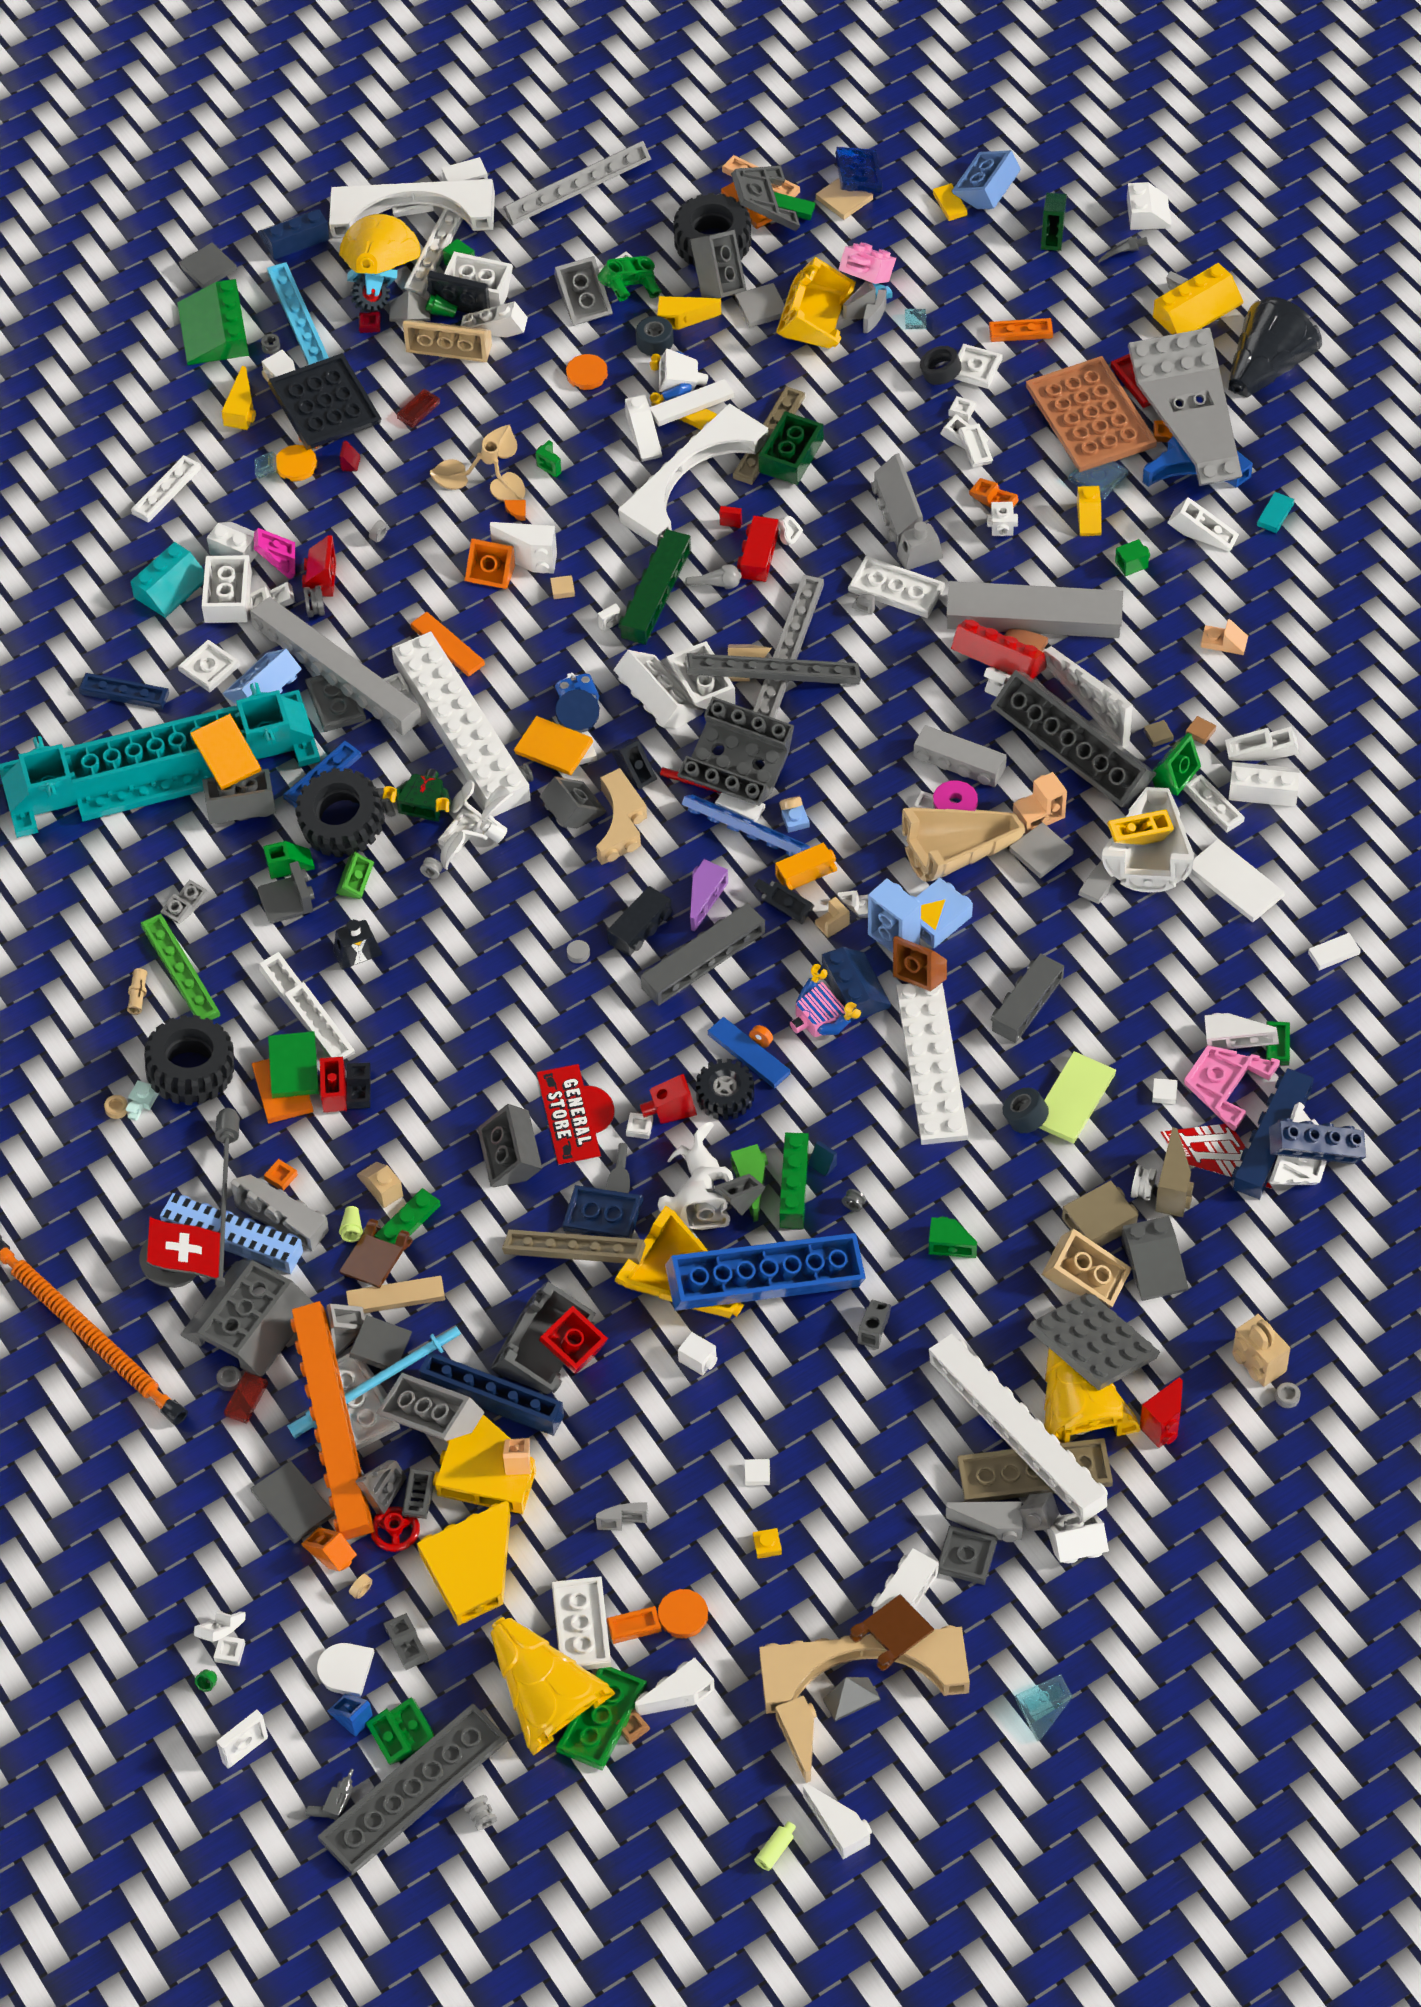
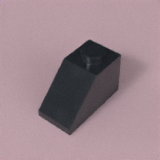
M628 739L610 749L619 768L638 790L657 780L639 740Z

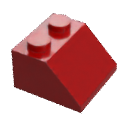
M328 535L309 549L308 558H304L306 575L302 576L303 588L309 587L313 589L315 586L321 585L322 596L333 597L337 564L333 536Z
M1180 1377L1142 1404L1140 1429L1158 1448L1164 1444H1171L1178 1436L1183 1380Z

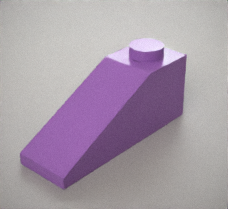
M705 859L692 872L690 923L691 930L694 932L728 884V869Z

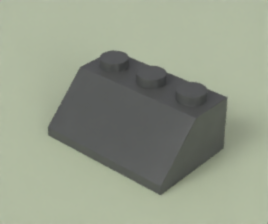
M735 230L690 239L702 298H722L747 291Z
M263 769L223 790L220 789L214 777L202 779L209 824H223L227 821H243L252 817H267L271 814H276L269 769Z
M507 1104L477 1128L491 1187L527 1181L542 1169L529 1110Z

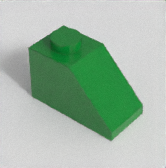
M931 1217L929 1254L968 1258L977 1257V1241L956 1219Z

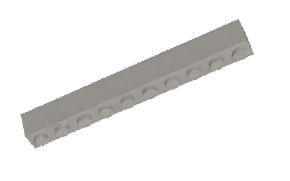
M270 596L250 610L251 624L257 631H261L270 641H275L283 649H287L300 663L309 666L315 674L324 676L330 685L339 688L345 696L351 697L360 707L366 708L375 718L381 719L391 730H396L403 736L422 721L421 710L418 704Z

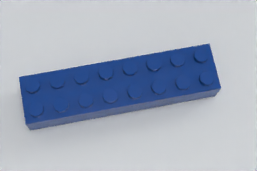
M856 1233L672 1255L665 1264L674 1311L858 1288L866 1279Z

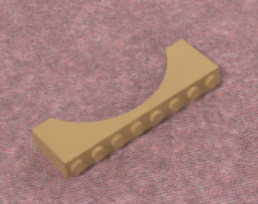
M949 1625L941 1629H934L931 1634L894 1661L911 1667L926 1676L938 1687L944 1696L969 1693L970 1681L962 1627ZM871 1633L864 1636L857 1643L853 1642L849 1636H844L834 1640L820 1638L814 1642L793 1641L790 1644L784 1645L770 1643L764 1647H759L766 1714L776 1713V1706L798 1698L813 1679L828 1669L849 1661L878 1659V1656L887 1650Z

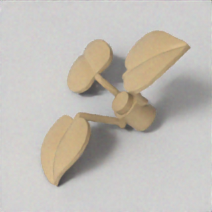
M510 425L502 426L485 436L482 441L481 453H477L476 459L467 471H465V466L462 462L454 459L445 460L430 470L431 477L440 486L451 490L461 489L467 485L468 479L466 475H469L479 460L482 459L486 464H494L498 479L491 482L490 491L496 499L505 502L504 500H523L525 497V486L518 475L507 472L501 476L499 472L498 457L506 459L512 457L517 451V441Z

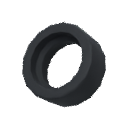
M949 346L935 347L927 351L920 360V369L925 380L933 385H941L952 381L959 375L962 369L957 352ZM950 361L943 368L936 370L932 369L936 364L940 362Z

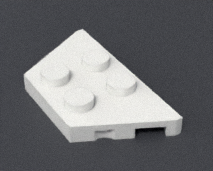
M1299 1102L1294 1105L1290 1118L1292 1122L1312 1121L1313 1124L1319 1125L1315 1119L1311 1120L1303 1111L1305 1106ZM1278 1155L1269 1183L1316 1185L1321 1181L1327 1161Z

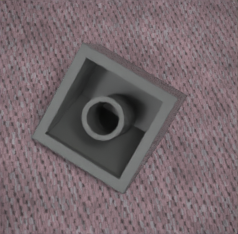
M554 777L540 795L546 809L554 814L557 818L556 822L564 828L577 829L606 813L604 807L583 781Z

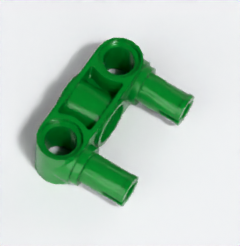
M646 256L609 259L598 274L600 283L612 288L618 301H624L630 296L625 287L629 285H643L650 298H656L662 292L654 279L653 270L655 264Z

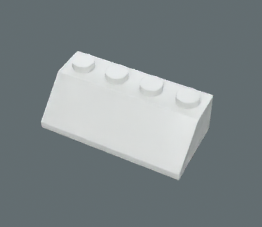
M627 650L614 668V672L619 676V681L630 688L631 694L644 704L643 708L653 714L657 724L663 728L677 729L704 712L703 708L694 705L684 687L653 654Z

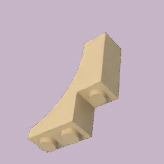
M620 768L600 777L601 791L606 796L613 810L610 829L602 841L596 845L597 859L601 865L612 862L618 857L641 847L640 832L634 824H639L647 819L646 804Z

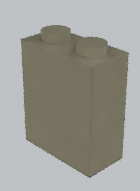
M1112 1181L1063 1206L1062 1219L1070 1230L1075 1229L1100 1247L1122 1236V1227L1137 1223L1138 1211L1135 1206L1127 1202L1122 1189L1116 1187Z

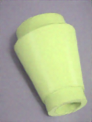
M354 1206L345 1208L339 1229V1234L346 1242H356L363 1234L359 1209Z

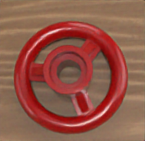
M389 1507L385 1514H377L372 1522L375 1532L370 1533L372 1540L378 1547L386 1551L398 1552L405 1550L414 1544L420 1532L418 1519L414 1517H405L403 1519L401 1516L403 1507ZM412 1524L410 1537L400 1543L399 1535L405 1527ZM378 1527L385 1529L392 1536V1544L384 1542L379 1537Z

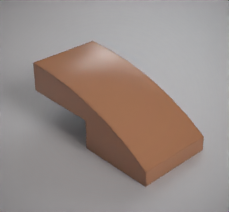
M1008 629L1004 635L1014 637L1018 642L1025 645H1033L1039 651H1043L1048 644V637L1026 630Z

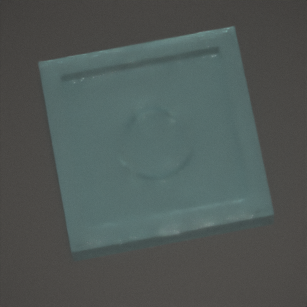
M1114 461L1079 472L1076 468L1069 475V481L1079 487L1099 486L1100 498L1104 500L1128 475V469Z

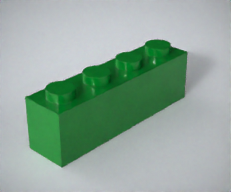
M785 1132L779 1212L780 1228L804 1229L809 1133Z

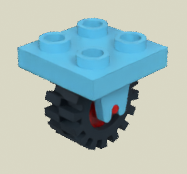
M351 269L348 272L347 281L355 282L351 288L353 290L350 292V296H353L351 299L352 303H356L355 307H360L361 312H378L388 303L387 300L390 299V295H388L390 288L387 287L397 279L398 270L390 269L378 274L356 273Z

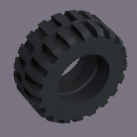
M708 193L705 196L701 194L697 195L695 199L687 200L686 204H682L678 209L679 211L676 212L673 221L674 245L678 255L688 264H694V267H696L690 239L705 236L706 234H702L700 231L709 228H718L725 231L735 230L740 259L742 260L743 256L748 253L751 246V218L748 210L739 201L736 202L735 198L731 196L728 198L725 194L720 193L719 195Z
M334 768L332 772L327 773L323 771L318 778H315V776L309 780L310 784L308 786L304 785L301 789L302 795L297 797L295 813L304 838L311 844L312 848L316 851L321 850L322 854L327 856L333 853L335 857H343V854L351 856L355 851H364L367 849L366 845L368 843L372 845L376 840L375 835H380L382 831L381 825L384 824L385 820L384 806L373 782L368 777H364L363 773L359 771L353 773L352 769L344 768V771ZM350 800L360 805L356 815L344 824L329 825L321 821L324 811L335 802Z
M183 1015L179 1019L171 1018L167 1020L165 1025L162 1023L157 1026L156 1032H151L148 1037L144 1053L146 1078L148 1083L151 1084V1088L156 1093L160 1092L162 1098L166 1100L170 1098L173 1103L180 1104V1102H185V1105H192L193 1102L201 1104L205 1103L208 1098L211 1100L216 1098L218 1092H224L227 1084L231 1083L234 1072L233 1042H231L228 1032L224 1031V1028L218 1023L214 1025L213 1020L205 1018V1020L200 1019V1016L193 1015V1017ZM186 1052L199 1053L209 1059L204 1064L192 1068L180 1067L170 1062L175 1056Z

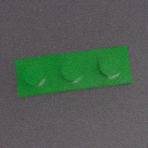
M422 1188L375 1234V1238L395 1245L401 1230L409 1232L410 1237L441 1206L440 1200Z

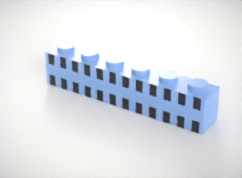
M172 1193L160 1214V1219L167 1223L198 1226L220 1233L221 1210L215 1209L208 1203L193 1201L186 1195L179 1196ZM226 1210L225 1251L288 1274L292 1273L303 1253L301 1239L291 1233H282L272 1226L257 1224L250 1218L243 1219L235 1216L232 1212Z

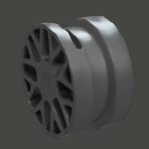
M321 585L315 586L313 589L304 587L307 616L313 617L314 614H319V616L325 615ZM308 594H310L313 610H310Z

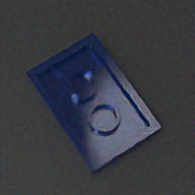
M836 147L835 155L841 190L881 193L882 181L876 150Z

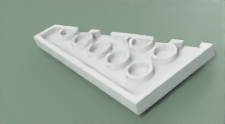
M1052 646L1045 649L1044 654L1047 668L1115 742L1123 748L1128 747L1131 735L1133 705Z

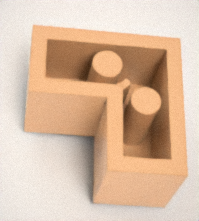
M1054 772L1042 775L1034 780L1033 794L1026 798H1020L1013 803V813L1023 822L1025 834L1042 822L1048 826L1065 818L1067 790Z

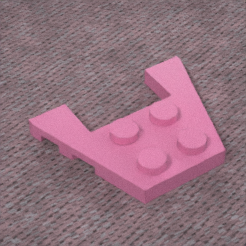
M1207 1046L1185 1077L1184 1084L1230 1129L1235 1131L1244 1119L1246 1111L1227 1102V1099L1247 1070L1269 1081L1279 1067L1280 1060L1271 1058L1270 1061L1260 1059L1258 1055L1251 1054L1250 1056L1237 1054V1051Z

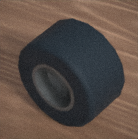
M651 316L639 322L636 328V343L642 353L649 356L653 354L663 355L666 349L672 348L674 342L673 328L667 319Z
M1021 1088L1008 1096L1003 1104L1002 1112L1014 1131L1029 1133L1043 1125L1048 1117L1049 1108L1037 1090Z

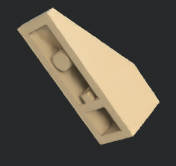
M801 1696L775 1708L779 1726L805 1782L808 1783L811 1781L814 1718L817 1715L813 1704H808L805 1697Z

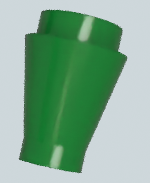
M430 294L425 310L429 311V314L454 318L457 306L437 294L435 296Z

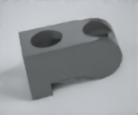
M871 1300L858 1330L859 1344L879 1349L881 1337L890 1315V1304Z

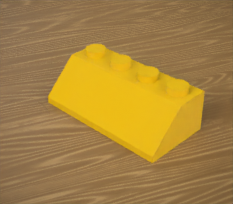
M1217 263L1155 299L1153 318L1172 335L1199 330L1242 305L1243 299L1232 275Z

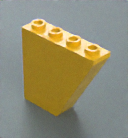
M483 1415L472 1433L447 1441V1450H443L441 1453V1468L439 1472H435L433 1486H436L437 1496L486 1507L508 1501L510 1512L523 1514L536 1474L535 1460L530 1456L531 1474L506 1475L503 1458L505 1439L511 1438Z
M508 1501L495 1503L488 1510L479 1514H472L458 1524L448 1525L443 1531L435 1535H427L417 1543L419 1555L458 1626L503 1605L511 1517Z

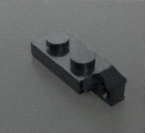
M758 879L754 885L756 890L763 894L761 899L800 924L804 923L814 908L812 902L777 881H772L769 885Z

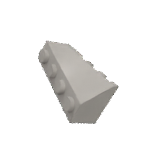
M252 1175L235 1178L230 1182L236 1208L282 1233L296 1235L301 1239L302 1246L313 1251L328 1233L327 1218L322 1212L313 1211L301 1200H294L289 1197L282 1189L271 1187L264 1179H257Z

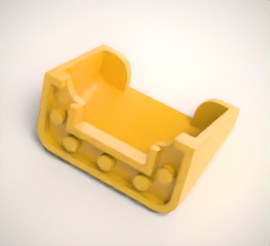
M817 257L813 258L796 275L791 284L777 328V334L787 339L828 349L836 347L841 340V336H839L840 331L835 329L842 305L855 293L853 290L856 282Z

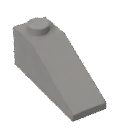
M1021 1501L946 1502V1519L1005 1542L1022 1540Z

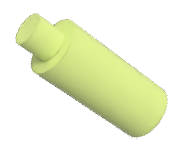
M788 1821L784 1827L778 1826L754 1860L757 1865L766 1871H770L793 1840L792 1832L796 1828L794 1824Z

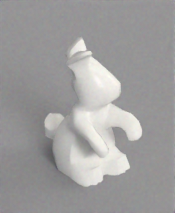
M713 1122L705 1123L699 1127L694 1134V1145L691 1150L681 1145L672 1153L668 1162H671L677 1155H684L691 1177L674 1197L665 1195L660 1197L658 1201L660 1212L665 1206L676 1212L689 1229L705 1230L726 1227L730 1222V1216L725 1210L728 1207V1202L716 1193L713 1181L717 1179H724L726 1182L733 1180L732 1172L725 1166L719 1167L717 1160L708 1152L702 1142L714 1126Z

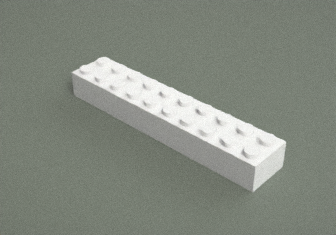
M428 632L393 647L392 653L395 667L403 676L410 691L466 780L474 782V792L483 807L485 808L487 799L498 786H504L514 795L503 802L491 814L492 817L531 801L528 782L433 633Z

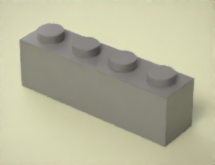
M927 725L923 727L914 743V758L921 762L938 766L943 770L952 771L962 777L979 781L984 785L996 787L1006 769V754Z

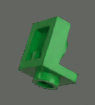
M548 440L544 445L539 446L536 451V465L556 478L561 474V458L553 453V442Z

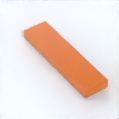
M425 612L411 623V628L420 636L432 632L450 662L468 677L485 665L484 660L428 612Z

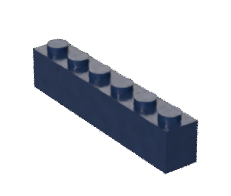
M1287 1068L1284 1076L1280 1075L1275 1085L1277 1091L1275 1094H1270L1266 1105L1268 1109L1266 1112L1262 1111L1258 1120V1125L1260 1126L1258 1130L1254 1129L1250 1136L1249 1143L1251 1145L1249 1149L1244 1148L1240 1158V1161H1242L1241 1166H1236L1231 1177L1234 1180L1233 1190L1260 1200L1273 1173L1278 1155L1270 1154L1269 1127L1277 1123L1279 1119H1290L1295 1104L1300 1102L1305 1106L1312 1091L1313 1077Z
M433 1352L428 1354L419 1370L421 1380L468 1396L484 1410L552 1436L555 1435L564 1418L563 1402Z

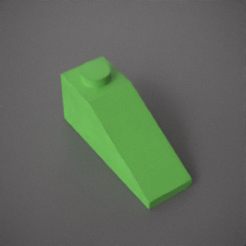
M758 1144L732 1151L731 1166L736 1178L750 1174L764 1185L765 1166L768 1165V1160L765 1152L760 1151ZM763 1192L749 1207L754 1222L759 1219Z

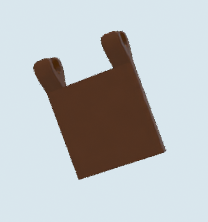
M369 1219L364 1234L340 1269V1274L380 1288L403 1251L412 1244L413 1239L409 1237L410 1233L401 1230L395 1245L375 1238V1234L381 1229V1226L378 1225L377 1220Z
M899 1594L866 1620L853 1626L849 1637L853 1642L857 1643L870 1632L887 1650L879 1655L877 1659V1667L885 1671L896 1659L931 1634L934 1628Z

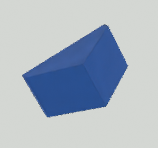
M344 1694L328 1710V1713L355 1737L367 1726L366 1722L373 1718L371 1705L368 1700L349 1694Z

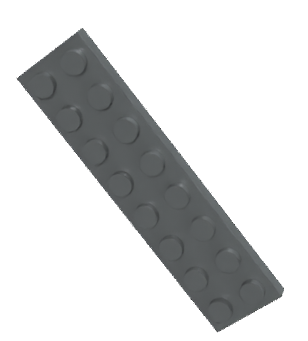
M474 1703L471 1704L319 1834L318 1840L354 1875L508 1742L507 1736Z

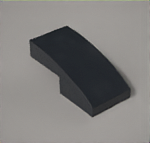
M348 1063L346 1074L347 1109L370 1108L371 1065L370 1063Z

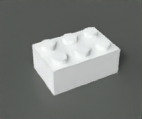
M249 555L206 556L202 611L205 623L248 622L252 577Z

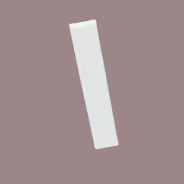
M444 208L403 287V293L410 289L423 298L428 288L427 275L429 271H437L443 259V249L452 242L463 220L462 217Z

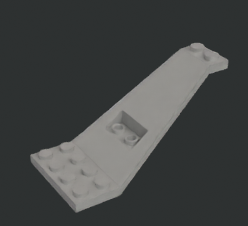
M1204 328L1130 342L1128 348L1136 384L1194 463L1199 486L1241 478V467L1211 329ZM1196 397H1201L1202 403H1198ZM1176 401H1181L1182 406L1178 407Z

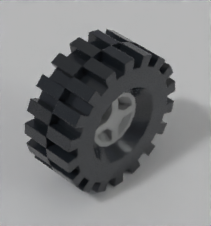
M717 1059V1064L711 1061L708 1063V1069L703 1067L701 1074L698 1073L696 1077L697 1103L699 1102L700 1109H705L706 1115L710 1116L713 1113V1118L717 1120L719 1116H723V1120H728V1116L736 1119L738 1118V1113H741L743 1116L746 1113V1108H751L752 1101H754V1080L752 1073H749V1068L746 1065L741 1068V1062L739 1061L733 1064L732 1059H727L725 1063H722V1059Z

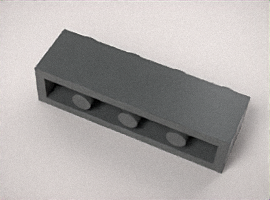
M1041 953L1036 960H1032L1027 967L1026 974L1017 979L1012 993L1008 992L1003 1000V1005L1000 1009L996 1008L991 1016L992 1031L1017 1043L1063 980L1064 965Z

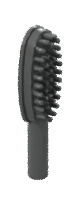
M619 1143L616 1168L609 1174L606 1190L629 1193L630 1178L628 1171L625 1169L628 1148L626 1143Z

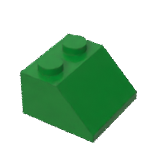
M1187 733L1176 742L1153 769L1156 772L1152 779L1155 788H1169L1171 794L1178 796L1200 769L1201 763L1192 734Z

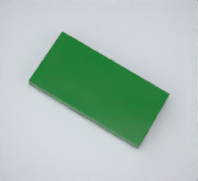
M613 1667L599 1668L595 1676L606 1682L615 1694L596 1709L591 1706L572 1720L556 1747L557 1753L601 1771L604 1769L622 1735V1729L626 1727L631 1712L635 1709L637 1698L644 1693L647 1687V1681Z

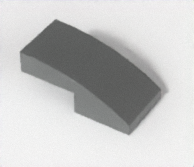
M407 1613L383 1623L405 1670L429 1660L427 1652L420 1642L416 1629Z

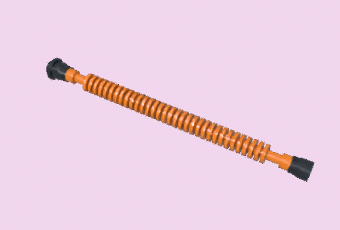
M0 1235V1261L12 1268L11 1274L101 1356L119 1375L130 1383L131 1386L142 1394L144 1398H153L156 1401V1406L160 1408V1412L173 1425H179L187 1417L188 1411L175 1399L172 1400L166 1394L157 1390L159 1384L117 1347L112 1340L101 1332L99 1328L76 1309L72 1303L25 1260L18 1261L10 1250V1246L2 1240Z

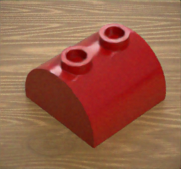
M574 1306L566 1311L539 1339L574 1374L588 1364L608 1340Z

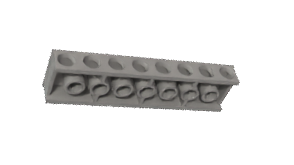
M949 581L946 615L948 617L947 629H956L960 623L967 619L974 620L979 625L993 628L998 632H1007L1008 629H1021L1037 634L1119 638L1120 627L1122 626L1123 591Z

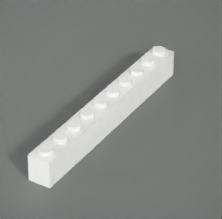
M950 1334L929 1348L930 1363L1083 1522H1086L1107 1507L1108 1493L1103 1484L1097 1483L1092 1478L1089 1470L1085 1466L1081 1467L1076 1462L1074 1455L1060 1445L1057 1437L1054 1434L1050 1435L1038 1418L1034 1419L1026 1405L1022 1402L1019 1403L1014 1398L1012 1391L1007 1386L1003 1387L999 1383L995 1373L988 1371L983 1366L981 1359L977 1355L973 1356L968 1351L964 1341L958 1340L953 1334Z

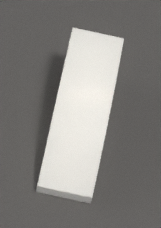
M1292 726L1270 732L1268 728L1225 740L1229 760L1260 761L1299 754L1297 739Z

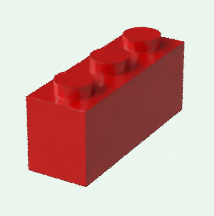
M753 516L752 523L747 525L746 536L748 538L743 540V556H739L737 568L741 570V578L766 582L779 535V519Z

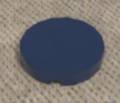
M575 689L567 691L557 702L556 717L561 726L582 733L590 730L599 719L600 707L598 701L591 693L585 690Z

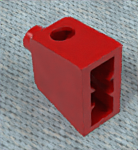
M684 1074L652 1087L649 1090L652 1100L640 1104L644 1118L657 1114L662 1124L697 1115Z

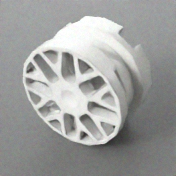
M1141 1165L1137 1166L1131 1198L1142 1197L1145 1201L1150 1202L1157 1169L1150 1168L1148 1170L1144 1169Z

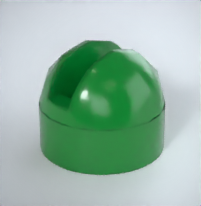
M204 1669L195 1677L196 1686L204 1692L211 1691L217 1683V1675L212 1670Z

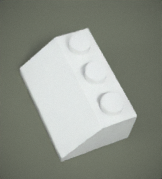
M454 252L444 274L488 284L490 308L504 304L507 298L513 265Z
M707 641L667 656V661L695 706L707 709L712 696L735 704V687L729 677L687 674L685 659L687 653L715 655Z
M1232 762L1229 800L1296 807L1300 770L1299 768Z

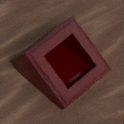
M344 441L339 456L342 471L356 472L359 467L360 454L347 441Z

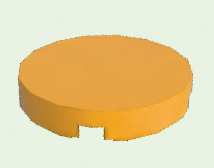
M304 445L287 446L276 455V472L281 478H287L290 481L305 480L311 477L315 468H317L316 454L312 449L306 450Z

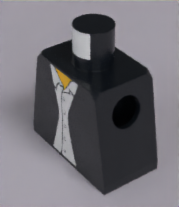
M350 920L347 926L339 928L335 932L334 954L342 970L382 955L380 947L366 920Z

